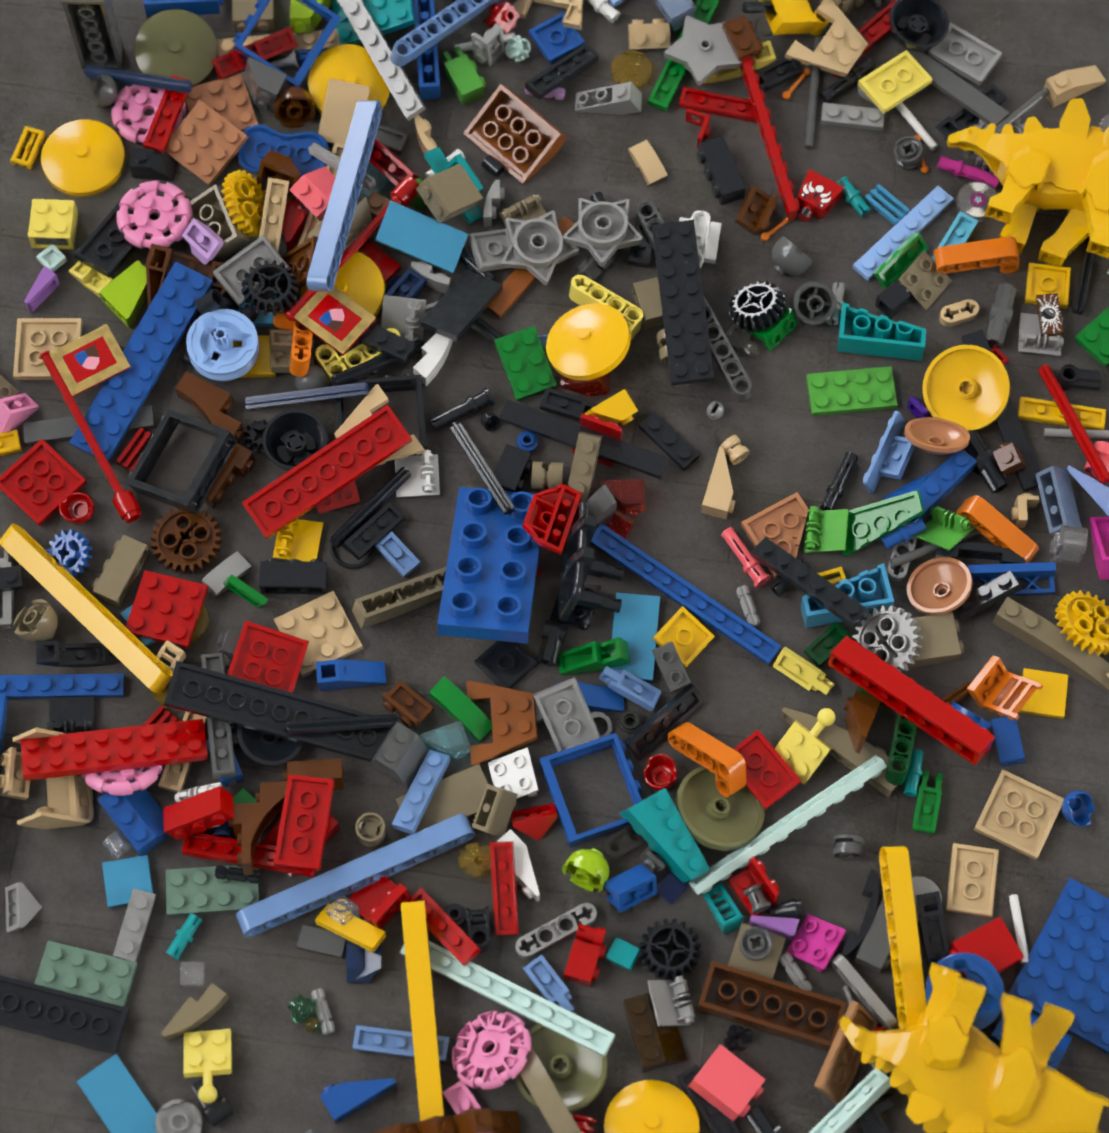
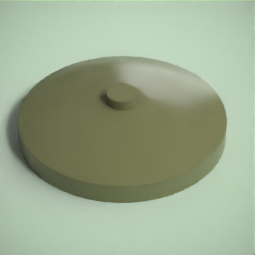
M179 9L159 12L142 25L135 40V58L141 73L171 77L173 75L191 80L193 86L203 83L214 69L211 61L217 58V43L214 33L201 17L192 12Z
M703 766L691 771L677 789L675 806L693 839L708 848L722 851L742 848L755 838L762 827L765 810L746 786L730 797H723L716 788L715 774Z
M540 1024L530 1029L531 1046L569 1112L582 1109L591 1103L600 1093L606 1081L608 1072L607 1055L603 1057ZM519 1073L515 1077L519 1090L532 1105L539 1109Z

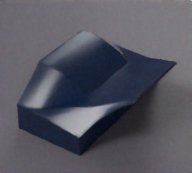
M409 268L403 275L394 277L386 286L385 295L416 299L426 285V279Z
M347 940V984H371L372 976L381 970L382 944L372 953Z

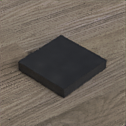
M496 641L474 661L497 686L509 689L537 666V661L519 643Z

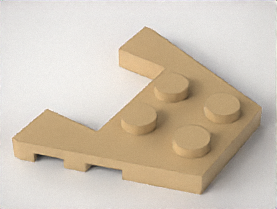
M517 0L513 4L515 10L520 15L519 17L524 19L532 2L566 8L568 10L562 21L563 26L577 30L582 28L583 0Z
M823 0L816 13L833 25L814 52L795 40L784 57L789 60L801 61V64L821 67L820 70L846 77L868 43L833 0Z
M378 384L372 388L369 394L334 433L336 439L370 417L372 412L389 402ZM412 434L410 436L413 440L411 443L378 465L385 464V462L394 459H404L406 456L413 454L419 455L425 451L415 435Z

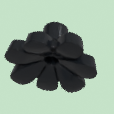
M731 1025L727 1031V1038L723 1041L724 1046L729 1051H733L736 1047L739 1051H743L746 1049L744 1043L752 1042L753 1038L751 1036L753 1032L749 1028L744 1029L743 1027H737V1025Z

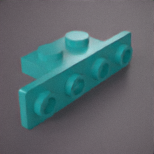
M439 147L427 151L423 155L435 174L461 164L478 191L480 192L483 189V186L461 153L454 156L449 162ZM478 205L462 213L469 224L483 217V213Z

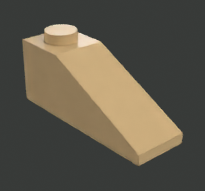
M1096 65L1066 70L1046 79L1044 88H1047L1050 92L1046 98L1054 108L1106 83V80Z
M719 447L702 503L701 513L727 519L728 512L733 513L736 501L732 500L733 489L724 448Z

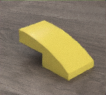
M80 261L69 270V273L98 297H100L99 291L113 280L111 277L108 278Z

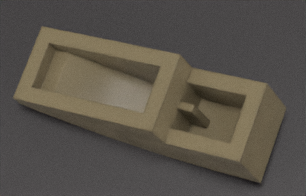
M211 983L198 1001L192 997L187 999L162 1031L161 1036L166 1041H169L196 1029L219 1011L229 997L224 991Z

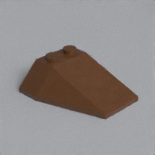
M151 243L146 261L148 308L175 262L212 279L214 284L209 291L216 289L222 296L224 295L226 290L213 275V271L224 263L213 260V262L209 261L204 265L197 257ZM199 311L195 314L181 340L186 341L190 327L196 319L202 316Z

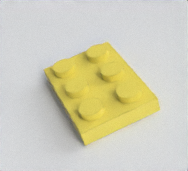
M906 50L859 80L858 86L884 114L931 84L933 78Z

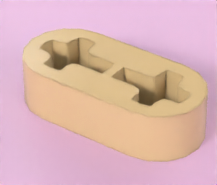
M971 299L947 305L942 308L939 321L946 327H953L972 321L978 315L979 305ZM966 307L973 309L972 313L965 311ZM946 313H949L950 316L953 315V318L950 320L949 317H945Z

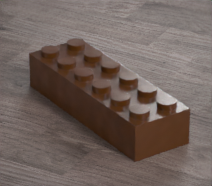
M712 961L697 1011L829 1052L839 1030L840 1019L844 1016L847 1003Z

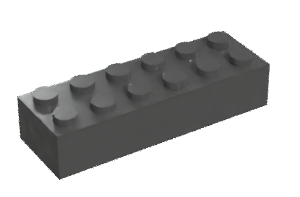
M62 0L61 2L81 68L85 69L87 65L123 69L124 45L112 1Z

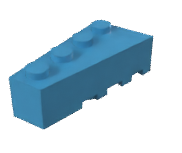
M884 563L878 565L873 570H865L856 577L846 578L839 581V584L834 585L867 608L868 613L874 615L873 608L881 611L882 605L887 606L888 609L890 605L894 606V598ZM807 595L802 596L801 613L805 628L834 624L836 621L838 623L843 622Z

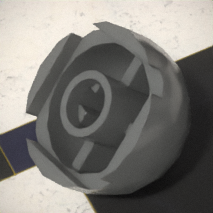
M781 236L773 246L771 255L772 260L776 264L774 269L783 276L785 273L791 276H799L813 264V261L804 252L802 253L796 245L784 236Z
M809 281L802 284L796 290L793 297V308L803 322L811 325L822 324L827 320V317H831L834 314L836 297L826 284L818 281Z

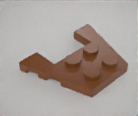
M470 680L466 681L467 697L472 702L491 700L493 743L470 745L472 767L477 764L481 765V763L489 759L493 760L499 757L500 754L509 750L513 751L538 739L536 705L533 693Z

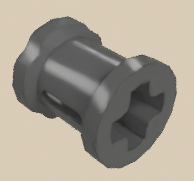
M762 884L752 886L743 892L750 901L752 914L760 913L771 907V903L767 902L762 891L764 888Z

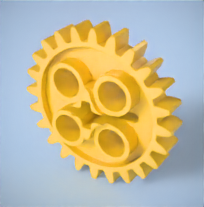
M245 170L234 171L224 178L225 182L222 183L225 188L221 190L225 195L222 200L227 204L224 208L229 210L228 217L232 216V223H237L238 231L242 229L243 235L248 234V237H258L266 191L261 190L262 185L257 184L256 177L252 179L251 173L247 174Z
M1081 590L1078 593L1072 591L1070 594L1067 593L1055 609L1057 612L1055 618L1060 620L1057 626L1063 627L1061 633L1068 635L1067 641H1074V647L1080 645L1082 652L1088 649L1090 655L1094 651L1097 656L1101 653L1107 655L1109 652V606L1105 605V599L1099 601L1098 595L1091 597L1088 591L1085 595Z

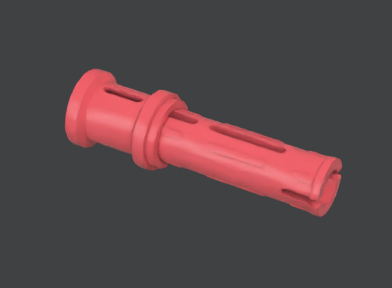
M732 527L724 530L721 534L722 538L725 539L733 553L742 563L743 572L748 574L753 580L754 587L758 589L766 585L771 580V575L764 571L761 562L751 556V553ZM735 543H736V544L738 545V547L741 549V551L743 552V554H742V553L740 552V550L737 548V546L735 545Z

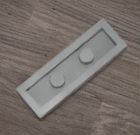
M823 103L821 125L873 131L883 130L884 114L880 109Z
M133 888L113 956L129 961H137L156 894Z

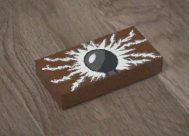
M1058 293L1036 295L1041 337L1044 334H1047V336L1063 335Z

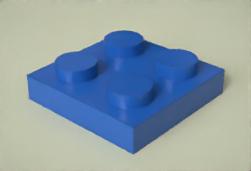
M564 12L529 30V36L550 65L585 44V41L576 29L563 26Z

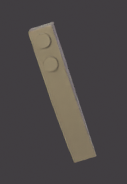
M446 567L355 599L352 612L360 628L364 629L442 598Z
M1006 598L997 612L993 624L1109 692V678L1106 675L1109 672V663L1097 656L1095 652L1090 655L1088 649L1082 652L1080 645L1074 647L1073 640H1066L1068 635L1062 634L1061 628L1011 598Z
M785 707L781 710L780 718L789 725H792L794 721H798L811 731L818 722L817 717ZM835 724L825 726L818 738L832 748L828 754L851 771L875 755L883 759L887 766L889 757L886 756V752L878 746L874 747L865 741L860 754L856 753L849 732ZM885 768L882 770L881 775L873 779L870 778L866 782L889 798L898 785H892L886 780Z
M531 1046V1051L526 1056L527 1062L520 1075L553 1133H581Z

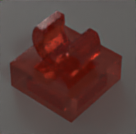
M618 509L613 514L608 528L626 540L636 523V518H631L626 515V511L622 512Z

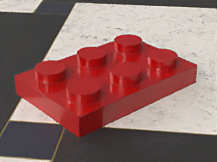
M756 730L733 748L742 755L746 763V788L765 810L801 784L799 777L759 730Z

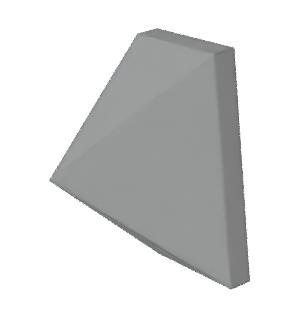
M21 882L5 888L6 932L12 933L24 928L42 908Z

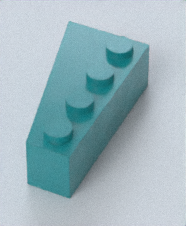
M842 302L837 352L922 361L926 342L925 328L903 321L895 322L889 320L887 316H876L868 313L866 309L859 308L858 310L849 307L850 304Z
M666 788L619 813L624 820L627 819L633 826V830L645 839L651 850L663 859V863L681 883L690 881L710 869Z

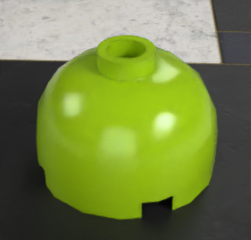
M580 849L573 852L562 867L564 875L568 872L571 876L570 881L573 884L593 892L594 888L601 892L604 888V883L609 878V865L603 854L597 849Z

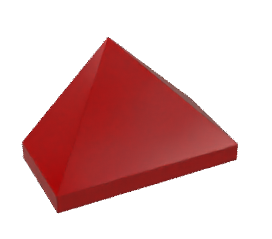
M554 803L513 811L510 818L514 828L540 841L558 816Z

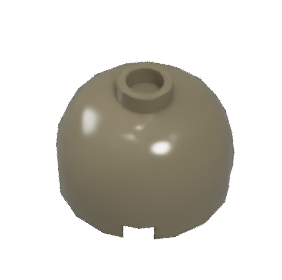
M34 600L31 602L34 605L30 608L25 606L21 609L13 622V627L16 629L14 633L20 639L30 644H35L36 641L50 640L55 635L58 626V617L53 607L46 600Z

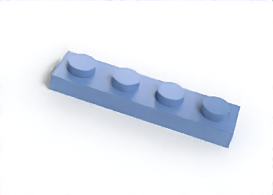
M428 750L392 822L393 829L409 834L415 833L451 761L449 755Z
M356 1025L353 1050L415 1058L412 1032ZM437 1036L439 1061L446 1062L449 1037Z

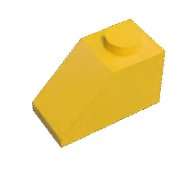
M624 389L591 408L585 415L592 414L604 422H614L616 424L621 422L622 425H625L634 419L632 415L638 412V409Z

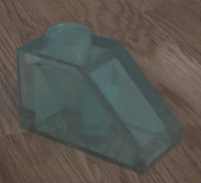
M461 721L418 735L429 750L449 755L450 758L459 759L465 757L470 752V744Z

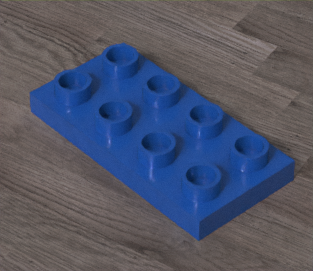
M459 487L437 623V635L528 643L540 545L530 537L522 525L534 494L505 491L514 505L515 511L511 515H504L488 489Z

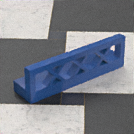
M1055 562L967 565L972 581H980L983 585L988 583L986 580L992 581L1008 571L1012 572L1016 580L1023 579L1029 584L1025 589H1021L1011 596L1055 594ZM1041 578H1048L1049 588L1041 589L1035 582Z

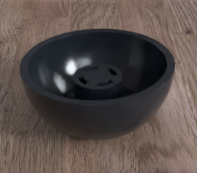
M897 0L890 12L889 26L894 39L904 48L912 51H927L936 47L944 40L949 31V18L943 6L936 0Z
M294 409L279 413L269 421L263 433V447L266 455L272 463L287 471L327 446V431L324 424L317 416L304 410Z

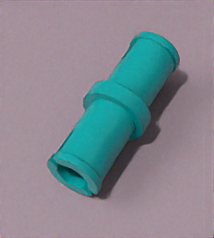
M845 176L841 178L842 182L837 181V184L844 187L843 194L846 197V202L853 206L859 216H865L866 213L864 211L869 213L871 208L861 197V192L853 187L848 178Z
M912 750L903 792L906 796H918L919 781L923 776L921 768L924 752L922 750Z
M190 912L182 928L176 931L175 934L177 936L165 953L178 960L188 942H192V936L203 920Z

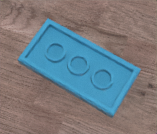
M390 201L374 241L452 274L468 234L444 223H438L435 219Z
M616 592V599H622L620 612H614L612 639L620 637L628 642L630 663L611 669L614 671H622L624 669L645 682H653L655 657L652 649L656 648V642L652 638L657 634L660 596Z
M117 1054L76 1081L111 1133H156L155 1119L157 1113Z

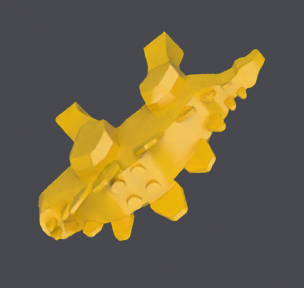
M1082 98L1069 101L1060 120L1059 128H1043L1037 118L1033 116L1026 120L1023 134L1014 133L1011 124H1006L1001 134L995 133L996 125L990 123L986 129H979L973 126L949 135L947 140L949 148H960L966 152L974 151L983 158L1002 184V192L990 198L984 216L1006 223L1000 238H1016L1019 254L1023 251L1035 213L1039 209H1068V214L1056 233L1043 242L1037 259L1052 266L1062 267L1065 259L1088 236H1090V241L1086 251L1109 259V127L1105 132L1096 126L1089 128L1091 119Z
M932 962L929 975L933 989L926 1010L921 1012L916 1025L888 1031H869L861 1025L854 1024L847 1016H843L840 1019V1027L852 1046L862 1052V1062L870 1064L875 1062L876 1069H882L885 1073L892 1071L889 1080L890 1085L897 1087L901 1094L911 1093L906 1113L915 1124L923 1123V1130L927 1133H1102L1097 1127L1103 1106L1109 1107V1098L1085 1089L1054 1068L1047 1066L1050 1054L1073 1022L1075 1014L1070 1010L1045 1002L1040 1017L1031 1025L1030 1013L1033 1007L1032 1002L1003 992L1000 1005L1004 1019L999 1048L977 1027L972 1025L983 1000L986 986L960 977L959 971Z

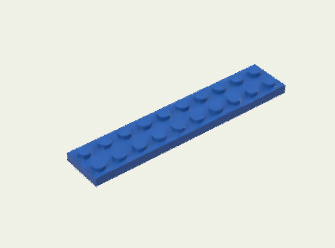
M177 262L174 263L123 350V354L131 368L104 382L84 416L108 463L197 313L196 300L208 293L214 284L212 279ZM78 427L69 442L70 445L95 457Z

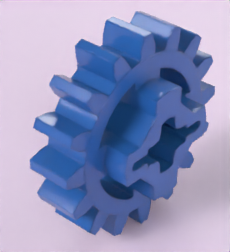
M62 530L61 535L55 534V542L49 541L52 547L51 549H46V551L58 562V565L63 566L73 577L76 578L78 573H85L83 567H89L90 564L87 562V559H92L93 557L88 554V551L93 549L87 546L90 540L83 538V533L74 530Z

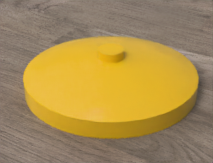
M352 44L331 47L321 53L311 66L308 76V92L314 101L316 109L321 114L323 112L329 78L369 86L368 101H380L382 109L385 107L390 90L364 47Z
M77 120L62 125L48 137L42 149L41 163L46 178L57 190L71 196L87 197L107 190L119 179L125 166V150L120 137L109 126L94 120Z
M356 252L338 271L334 287L376 317L383 305L385 282L377 265L366 255ZM307 285L301 288V297L308 291Z
M585 304L568 311L556 321L547 337L546 352L552 366L562 376L580 381L592 380L609 373L621 363L629 350L631 333L625 318L615 308L605 304Z
M975 345L954 346L940 353L929 365L923 380V398L931 415L934 418L953 421L964 427L967 431L979 430L993 423L1004 411L1010 395L1009 376L1003 363L989 350Z
M644 1080L628 1085L612 1099L605 1115L604 1133H699V1118L692 1101L679 1088L663 1081Z

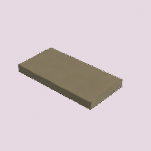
M479 764L440 781L415 833L458 814H466L467 818L477 815L476 811H478L482 794L485 793V785L488 784ZM406 795L396 798L399 808Z

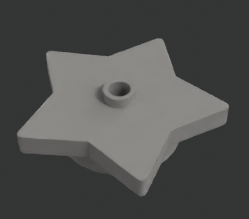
M686 15L683 36L665 50V58L683 64L691 72L698 86L722 69L740 68L742 66V60L738 61L722 29L723 23L708 25Z
M579 198V219L563 235V242L588 249L598 264L603 267L618 249L640 245L643 243V237L628 221L629 199L611 203L606 201L592 202Z
M553 210L539 218L527 221L506 218L505 220L511 244L501 261V267L527 269L546 286L556 264L577 255L579 252L578 247L563 242V236L558 229L555 211Z

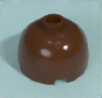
M290 86L282 89L273 105L275 118L284 127H302L304 122L308 120L310 122L315 115L314 101L310 93L302 87Z

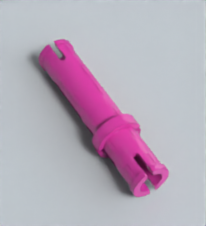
M942 155L940 157L938 169L953 173L956 177L959 175L994 188L997 187L999 180L995 174L964 164L961 160H952Z

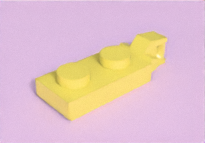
M786 646L773 664L775 669L808 691L813 690L816 692L819 690L827 695L834 686V683L825 677L826 674Z

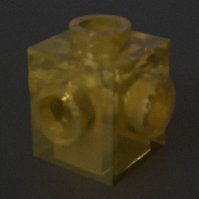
M478 842L465 845L466 849L459 850L458 864L460 869L464 870V873L477 877L484 875L485 870L491 869L490 845H479Z

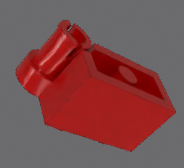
M579 923L575 935L576 939H574L564 972L565 980L589 987L592 981H597L600 968L597 967L598 960L604 959L607 946L603 945L607 929L601 927L596 929Z

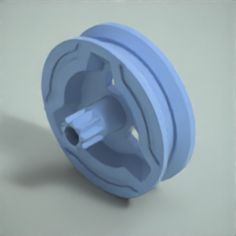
M218 309L203 314L192 324L186 339L187 351L193 367L202 376L215 381H231L245 375L255 365L259 356V340L253 323L244 314L231 309ZM233 342H242V346L233 348ZM214 352L218 353L219 358L217 361L211 359Z

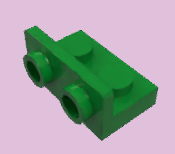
M786 306L784 317L779 319V323H773V328L766 327L765 331L759 329L757 333L751 330L749 334L763 341L766 349L772 351L798 325V321L793 309Z

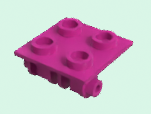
M807 914L786 952H789L791 956L813 965L816 971L822 972V970H826L830 959L834 956V952L837 951L838 945L844 939L846 930Z

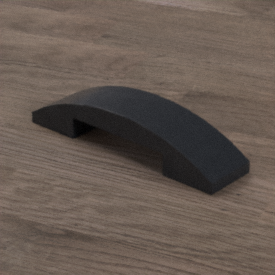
M991 84L981 92L999 106L1007 99L994 84ZM964 108L952 118L950 116L935 126L934 130L947 141L949 135L973 127L974 124L978 125L980 119Z
M978 542L958 543L950 550L941 548L934 555V558L951 557L957 559L958 557L996 560L999 561V564L1024 563V558L1006 548Z
M58 641L35 642L36 664L95 667L122 663L102 643L59 644Z
M874 869L870 870L862 893L863 896L870 898L859 933L856 935L849 932L841 954L846 959L860 946L876 914L879 884L877 873Z
M939 891L916 895L921 936L929 969L932 962L938 963L941 959L950 955Z

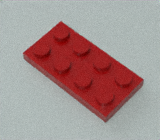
M288 774L273 862L275 866L320 871L335 784L334 779Z

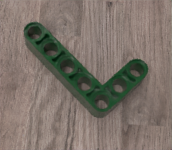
M857 685L856 691L874 697ZM880 702V706L888 707L883 702ZM897 713L885 773L886 780L892 785H901L906 779L917 729L915 724Z

